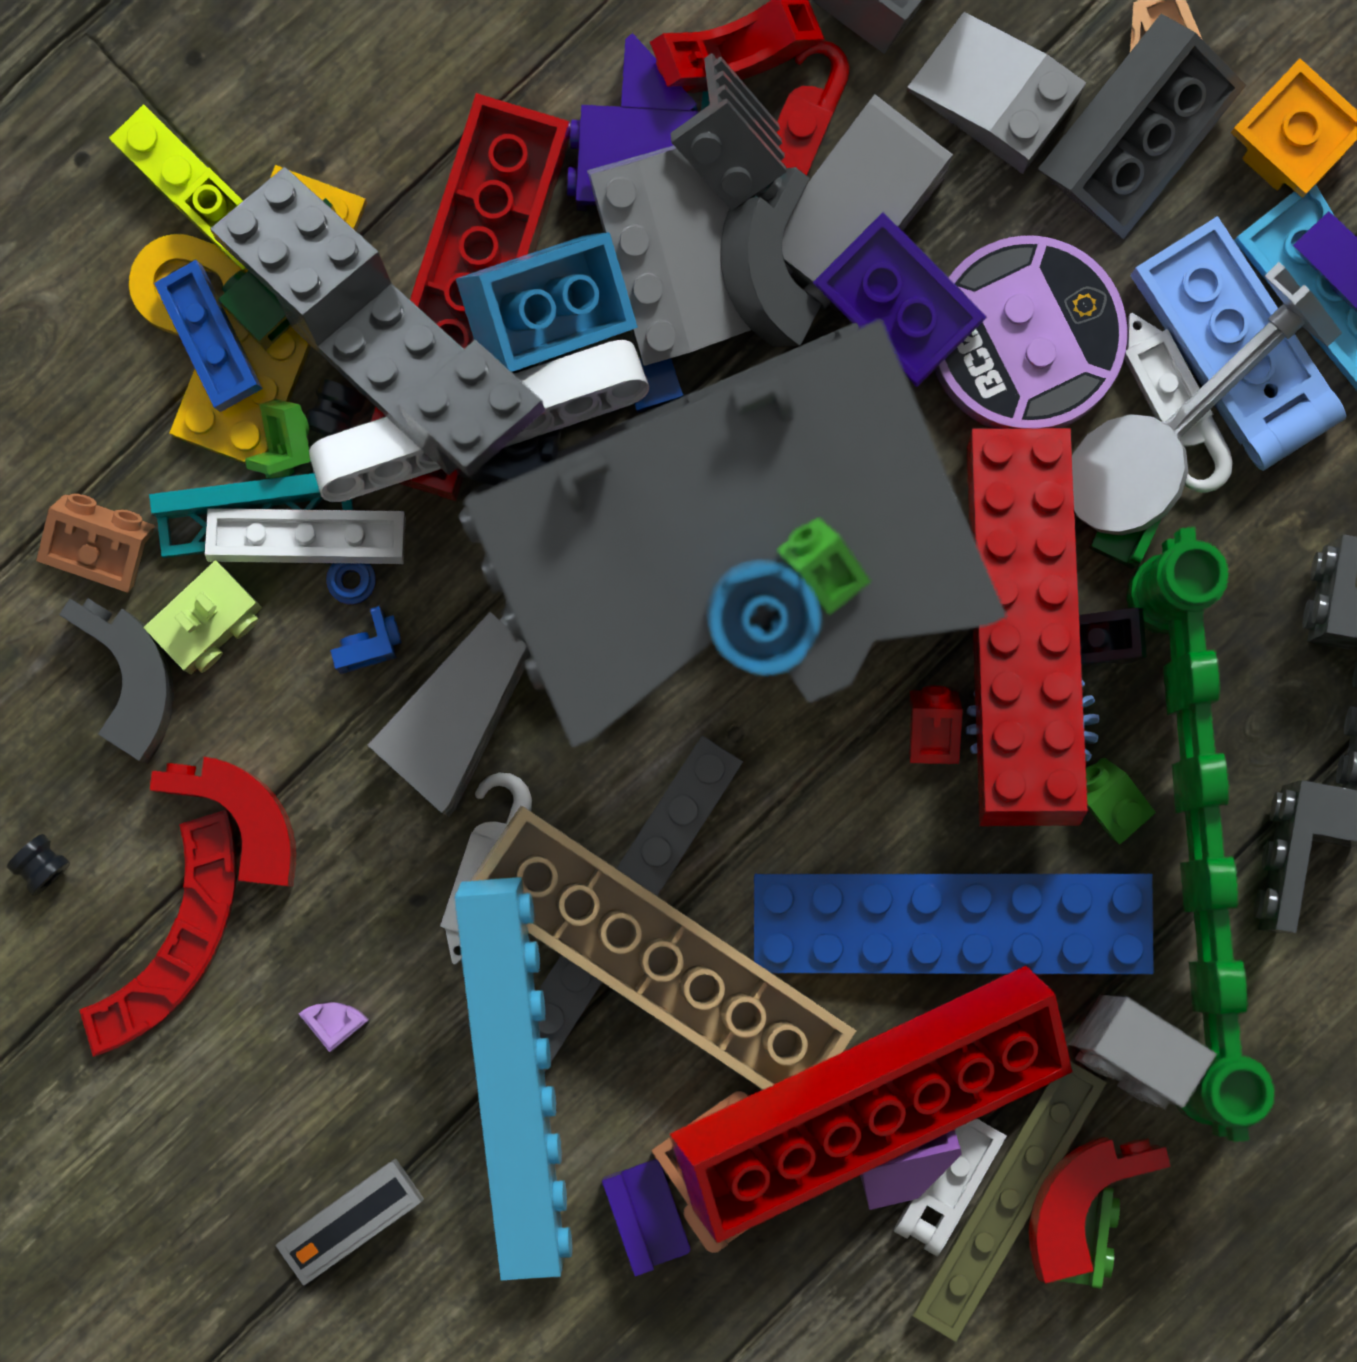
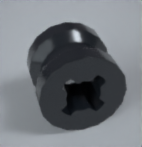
M44 834L35 837L27 843L7 864V868L12 874L21 875L26 880V889L33 896L47 889L70 866V862L65 856L56 855L50 849L51 841Z

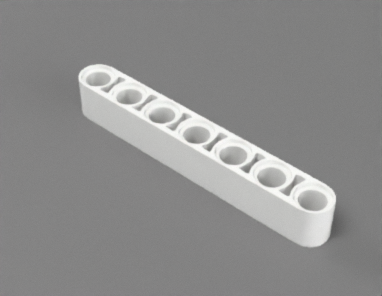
M627 340L611 341L515 373L514 375L543 401L546 411L504 447L632 405L644 398L649 391V384L633 343ZM387 417L327 436L314 443L309 450V457L320 494L324 500L330 502L346 501L442 469Z

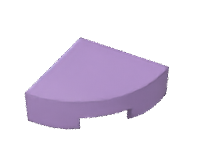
M337 1002L316 1004L299 1013L329 1052L369 1021L356 1008Z

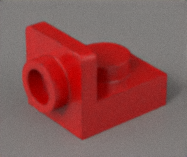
M939 685L923 687L922 691H910V763L959 764L963 711L959 693Z

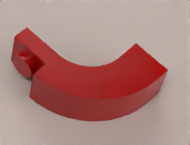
M771 0L752 13L726 25L700 32L663 33L650 41V45L656 57L658 71L664 77L667 87L681 86L689 94L708 90L704 58L711 53L717 59L722 57L736 75L743 80L796 57L823 41L824 36L809 0Z
M203 757L201 776L195 775L196 766L167 763L166 772L152 771L151 791L212 799L223 805L233 815L242 837L238 881L294 886L296 842L293 828L277 796L260 779L236 765L210 757Z
M1102 1137L1079 1146L1057 1163L1042 1183L1036 1195L1030 1217L1029 1244L1038 1280L1043 1283H1049L1094 1271L1085 1237V1220L1092 1201L1101 1190L1115 1181L1171 1167L1166 1147L1156 1144L1150 1145L1149 1138L1121 1144V1153L1116 1154L1113 1140Z

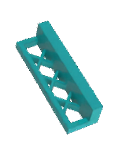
M314 473L149 494L151 514L157 518L161 557L163 558L205 553L206 541L203 540L206 537L207 523L197 515L207 514L208 509H251L262 507L261 509H271L275 505L286 504L293 510H302L294 503L310 501L304 510H314L320 501L324 499L320 494ZM353 500L342 501V509L354 510ZM190 516L203 526L191 543L172 545L169 519Z

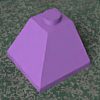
M955 1129L861 1174L860 1177L869 1210L918 1199L961 1156V1148Z

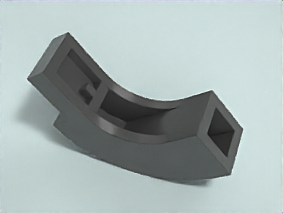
M796 167L786 168L787 172L756 193L754 198H749L733 210L729 208L722 232L721 265L729 297L736 311L748 327L772 347L800 346L822 305L794 282L783 258L782 239L786 223L810 179Z
M87 598L82 606L69 599L59 615L106 645L116 657L121 669L122 691L119 701L98 735L138 761L148 764L166 734L173 712L174 684L166 654L163 648L144 629L145 625L126 610L121 609L112 624H110L108 620L112 613Z

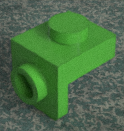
M278 399L259 404L268 451L246 458V467L249 470L264 473L268 479L292 475L294 467L311 462L307 441L309 425L305 414L301 410V405Z
M1102 758L1096 764L1086 768L1087 808L1109 837L1120 845L1156 812L1127 773L1108 759Z

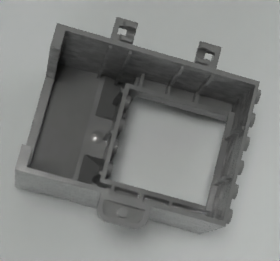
M876 320L860 328L857 323H852L557 452L555 462L500 486L485 483L475 487L464 501L466 504L465 509L459 514L472 544L481 540L487 553L481 565L494 593L503 589L507 598L503 615L515 642L523 638L525 639L532 654V658L524 661L536 690L544 687L547 688L572 747L593 739L714 641L708 625V603L714 586L728 571L740 564L754 560L774 561L788 566L795 571L780 556L778 548L789 540L795 530L809 524L816 518L824 521L842 538L871 582L830 615L819 606L820 627L813 645L798 664L786 670L808 702L851 685L869 648L876 640L987 626L1007 617L882 320ZM765 603L756 606V614L751 616L753 622H757L761 630L770 627L769 619L777 615V610H769Z

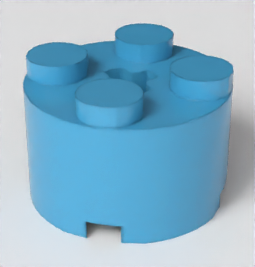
M754 560L734 567L716 583L708 603L707 617L709 629L721 653L736 666L757 674L779 673L798 664L813 645L820 627L819 605L809 585L788 566L774 561ZM765 603L769 610H777V615L769 619L770 627L761 630L757 622L749 623V617L756 614V606Z

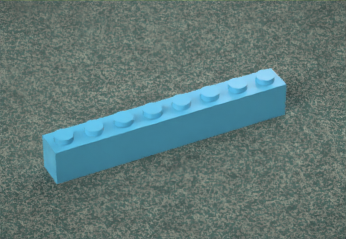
M522 877L461 882L456 892L455 905L501 1280L559 1277L561 1276L565 1258L572 1257V1235L570 1227L562 1228L560 1211H566L567 1191L565 1181H557L555 1164H561L562 1150L559 1133L551 1134L549 1118L556 1116V1096L554 1086H546L544 1069H550L551 1053L548 1038L540 1039L538 1021L545 1020L544 994L542 990L535 991L533 973L539 972L540 969L539 948L537 942H529L527 924L534 923L533 898L531 893H523Z

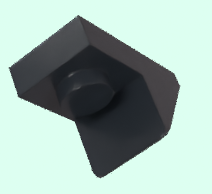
M1136 607L1079 615L1081 666L1100 663L1127 664L1147 657L1143 608Z

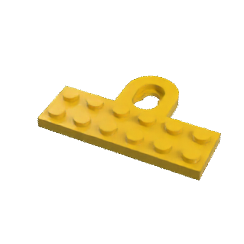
M275 165L271 177L279 172L282 167ZM290 171L322 201L326 198L333 205L336 213L357 231L367 205L365 198ZM184 234L166 235L150 242L135 258L129 275L130 295L137 310L153 326L176 336H179L154 283L194 260L201 263L205 271L219 276L223 286L235 273L242 270L215 244ZM224 308L263 389L219 412L213 407L197 371L194 369L169 434L177 439L246 464V458L268 451L259 404L275 399L286 402L290 401L311 345L290 327L265 351Z

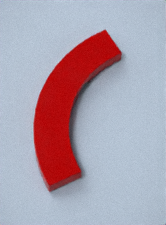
M228 810L179 824L184 845L185 878L183 899L178 916L156 957L143 972L116 993L98 1003L79 1009L93 1057L124 1046L162 1022L187 998L213 961L227 928L236 888L237 859L235 837Z

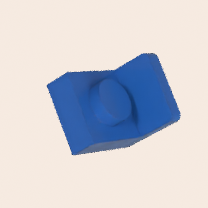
M380 606L371 608L370 611L377 637L369 638L368 632L341 639V647L330 650L335 669L340 674L396 659L394 645L401 644L402 641L394 615L385 617L384 611Z

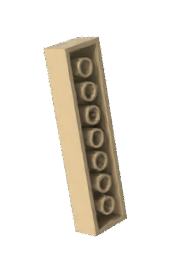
M523 806L519 807L470 880L522 877L523 893H531L534 904V923L527 924L528 933L762 1089L768 1088L842 1053L856 1033L855 1029Z

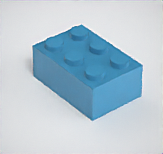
M610 232L584 235L456 278L474 340L478 341L511 372L638 328Z

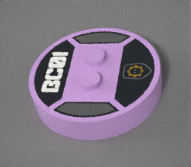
M1010 237L998 240L975 251L949 276L987 315V318L934 369L940 384L950 399L972 419L992 429L1063 428L1091 411L1112 386L1120 371L1126 352V314L1118 290L1111 278L1086 253L1070 244L1048 237Z

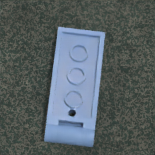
M1218 216L1135 267L1130 275L1164 329L1169 330L1181 355L1202 386L1270 322L1268 318L1278 309ZM1295 334L1289 339L1284 338L1215 404V407L1239 444H1243L1253 463L1262 471L1328 431L1347 417L1339 398L1330 389ZM1264 389H1269L1273 394V398L1267 397L1264 394Z

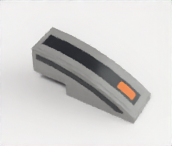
M394 1159L287 1235L286 1238L275 1246L304 1286L420 1204L424 1198L397 1159Z

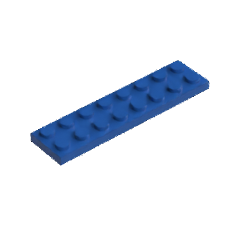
M754 874V962L770 973L1009 974L1027 966L1034 974H1153L1152 874Z

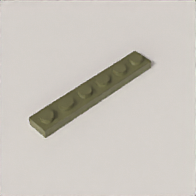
M1070 1061L1072 1073L1044 1086L912 1312L913 1317L955 1342L1029 1218L1042 1183L1057 1163L1064 1158L1107 1082Z

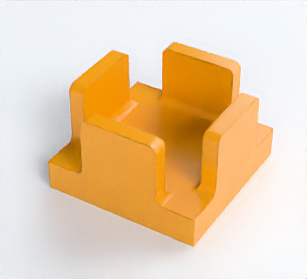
M1299 58L1233 128L1231 134L1248 149L1243 156V160L1276 190H1279L1286 183L1303 198L1357 141V110Z

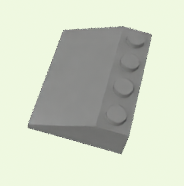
M675 146L587 170L604 233L610 232L638 328L631 331L639 359L644 366L696 351L751 330L736 311L729 297L722 272L721 240L729 207Z

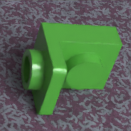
M816 518L809 524L795 530L789 540L778 548L780 556L809 585L819 606L828 615L871 582L842 538L820 518Z

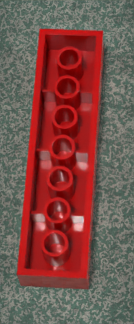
M478 93L475 94L410 298L420 310L463 349L474 341V337L456 278L535 252L569 146L571 131L570 122ZM375 407L371 422L386 416ZM439 469L398 484L456 501L463 477L458 476L457 470L448 475L443 469Z
M1071 428L972 429L967 447L969 528L1007 616L987 626L973 627L980 826H1080L1087 813Z
M1024 966L670 1133L669 1135L694 1213L718 1244L1072 1073L1056 995L1027 966Z

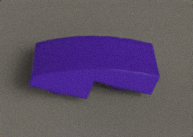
M1328 211L1293 244V247L1299 256L1330 283L1332 290L1357 312V237Z

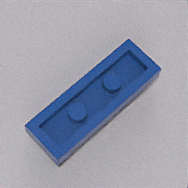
M194 260L154 283L215 409L222 412L263 389L201 263Z

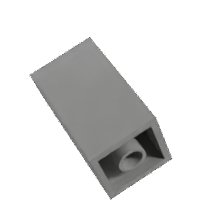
M877 95L871 98L805 186L784 229L782 252L786 268L794 279L805 286L804 291L822 304L820 307L822 309H826L829 305L835 311H839L813 284V281L882 212L903 231L945 179L953 156L952 153Z
M489 612L368 744L375 753L433 806L448 817L456 810L526 667L524 661L530 659L532 655L525 639L523 638L515 642L504 616L498 620Z

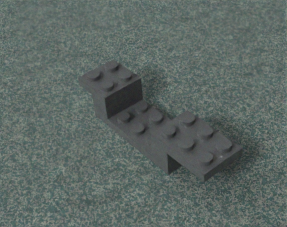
M283 167L210 228L215 240L277 297L292 329L448 475L459 467L470 477L546 411L543 401L478 341L474 340L463 349L391 283L379 252L286 167Z
M1343 534L1325 545L1322 552L1315 553L1311 567V580L1317 581L1314 600L1309 599L1307 601L1302 623L1303 628L1309 629L1307 642L1357 651V587H1355L1357 577V537ZM1356 661V664H1355V667H1354L1353 678H1352V686H1353V687H1356V688H1357V661ZM1357 701L1356 707H1349L1345 719L1344 734L1351 737L1348 754L1341 755L1336 772V783L1342 784V788L1301 780L1283 785L1282 792H1275L1273 796L1270 821L1276 822L1273 841L1266 842L1262 856V869L1268 870L1265 890L1259 889L1256 894L1253 910L1254 918L1260 919L1258 930L1272 933L1297 932L1312 840L1351 848L1357 847Z

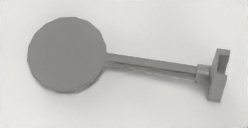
M1280 262L1265 275V278L1283 304L1268 318L1270 322L1166 422H1161L1151 416L1130 414L1108 420L1087 434L1072 455L1074 511L1080 520L1100 533L1121 536L1146 530L1161 520L1181 497L1188 475L1187 454L1185 447L1181 443V437L1284 338L1289 339L1301 327L1310 332L1327 347L1342 334L1313 293L1305 285L1300 288Z

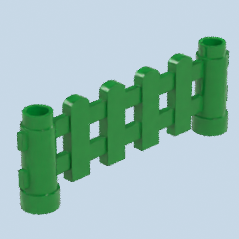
M1195 527L1178 529L1174 533V539H1166L1161 544L1162 554L1152 556L1134 571L1127 584L1126 601L1128 608H1143L1144 626L1147 630L1153 633L1169 634L1172 662L1163 666L1167 716L1176 715L1180 761L1171 764L1175 813H1185L1189 855L1188 862L1180 863L1184 912L1194 913L1198 961L1188 962L1192 1009L1194 1012H1202L1205 1045L1203 1044V1046L1216 1054L1184 1107L1175 1106L1181 1114L1201 1124L1212 1125L1213 1135L1218 1137L1227 1136L1229 1141L1240 1142L1249 1141L1248 1127L1257 1124L1268 1114L1274 1102L1275 1091L1271 1076L1263 1065L1250 1057L1242 1056L1238 1013L1247 1012V988L1243 962L1241 960H1233L1229 909L1238 907V887L1234 859L1232 856L1224 857L1220 806L1228 805L1229 801L1228 774L1224 754L1215 753L1211 705L1219 701V672L1215 651H1206L1203 621L1204 610L1217 602L1227 587L1228 565L1223 554L1216 547L1204 541H1196Z

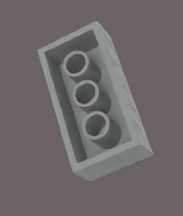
M1099 995L1069 1043L1070 1046L1079 1051L1075 1058L1076 1061L1099 1075L1102 1074L1105 1077L1108 1076L1119 1080L1120 1082L1117 1087L1139 1101L1151 1103L1163 1109H1166L1169 1103L1184 1107L1216 1055L1129 998Z

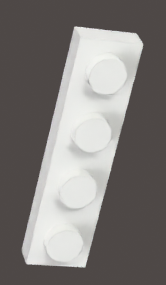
M208 509L205 556L208 562L216 560L218 562L404 564L406 517L404 511Z

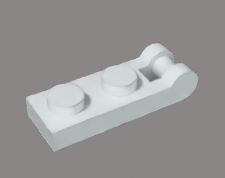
M978 1119L955 1129L961 1148V1156L918 1199L910 1200L894 1228L895 1233L906 1239L911 1235L925 1244L924 1249L935 1256H938L944 1248L1006 1138V1135ZM927 1205L943 1214L936 1226L920 1218Z

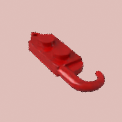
M821 41L795 57L797 64H802L812 54H823L830 59L832 69L824 89L815 86H801L794 89L788 95L777 121L780 130L776 133L782 138V144L779 145V148L784 152L785 157L781 162L786 168H798L806 176L809 174L849 77L850 67L847 56L839 46L829 41Z

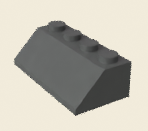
M1160 14L1038 170L1065 195L1117 236L1124 239L1245 88L1246 84L1196 32Z

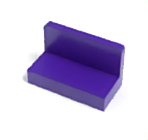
M657 1159L603 1177L602 1183L635 1276L652 1271L655 1265L690 1252V1246L666 1176Z

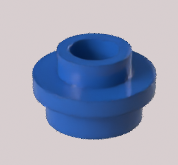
M333 563L328 570L326 582L329 592L336 600L344 604L353 605L359 604L370 597L375 588L376 576L370 564ZM349 572H356L360 575V584L354 589H347L343 585V578Z

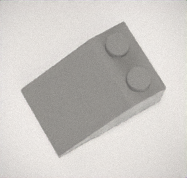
M963 12L909 84L907 91L1023 174L1079 100L1086 82L1048 54Z

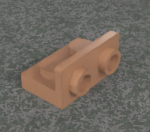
M63 495L48 510L36 561L128 593L135 585L145 543L153 536L155 526L142 521L143 518L135 512L128 510L113 511L98 506L94 499L86 495Z

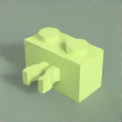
M215 560L143 628L184 671L192 674L198 669L203 673L223 655L219 648L233 635L240 639L257 624L259 619L255 614L262 607Z

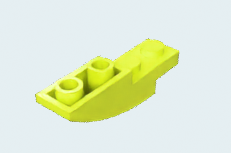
M143 104L109 139L182 214L237 266L245 271L246 268L215 240L210 230L211 227L243 202V200L210 168H207Z

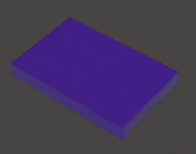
M884 212L813 281V284L852 323H857L859 328L876 320H882L905 376L916 387L987 318V315Z

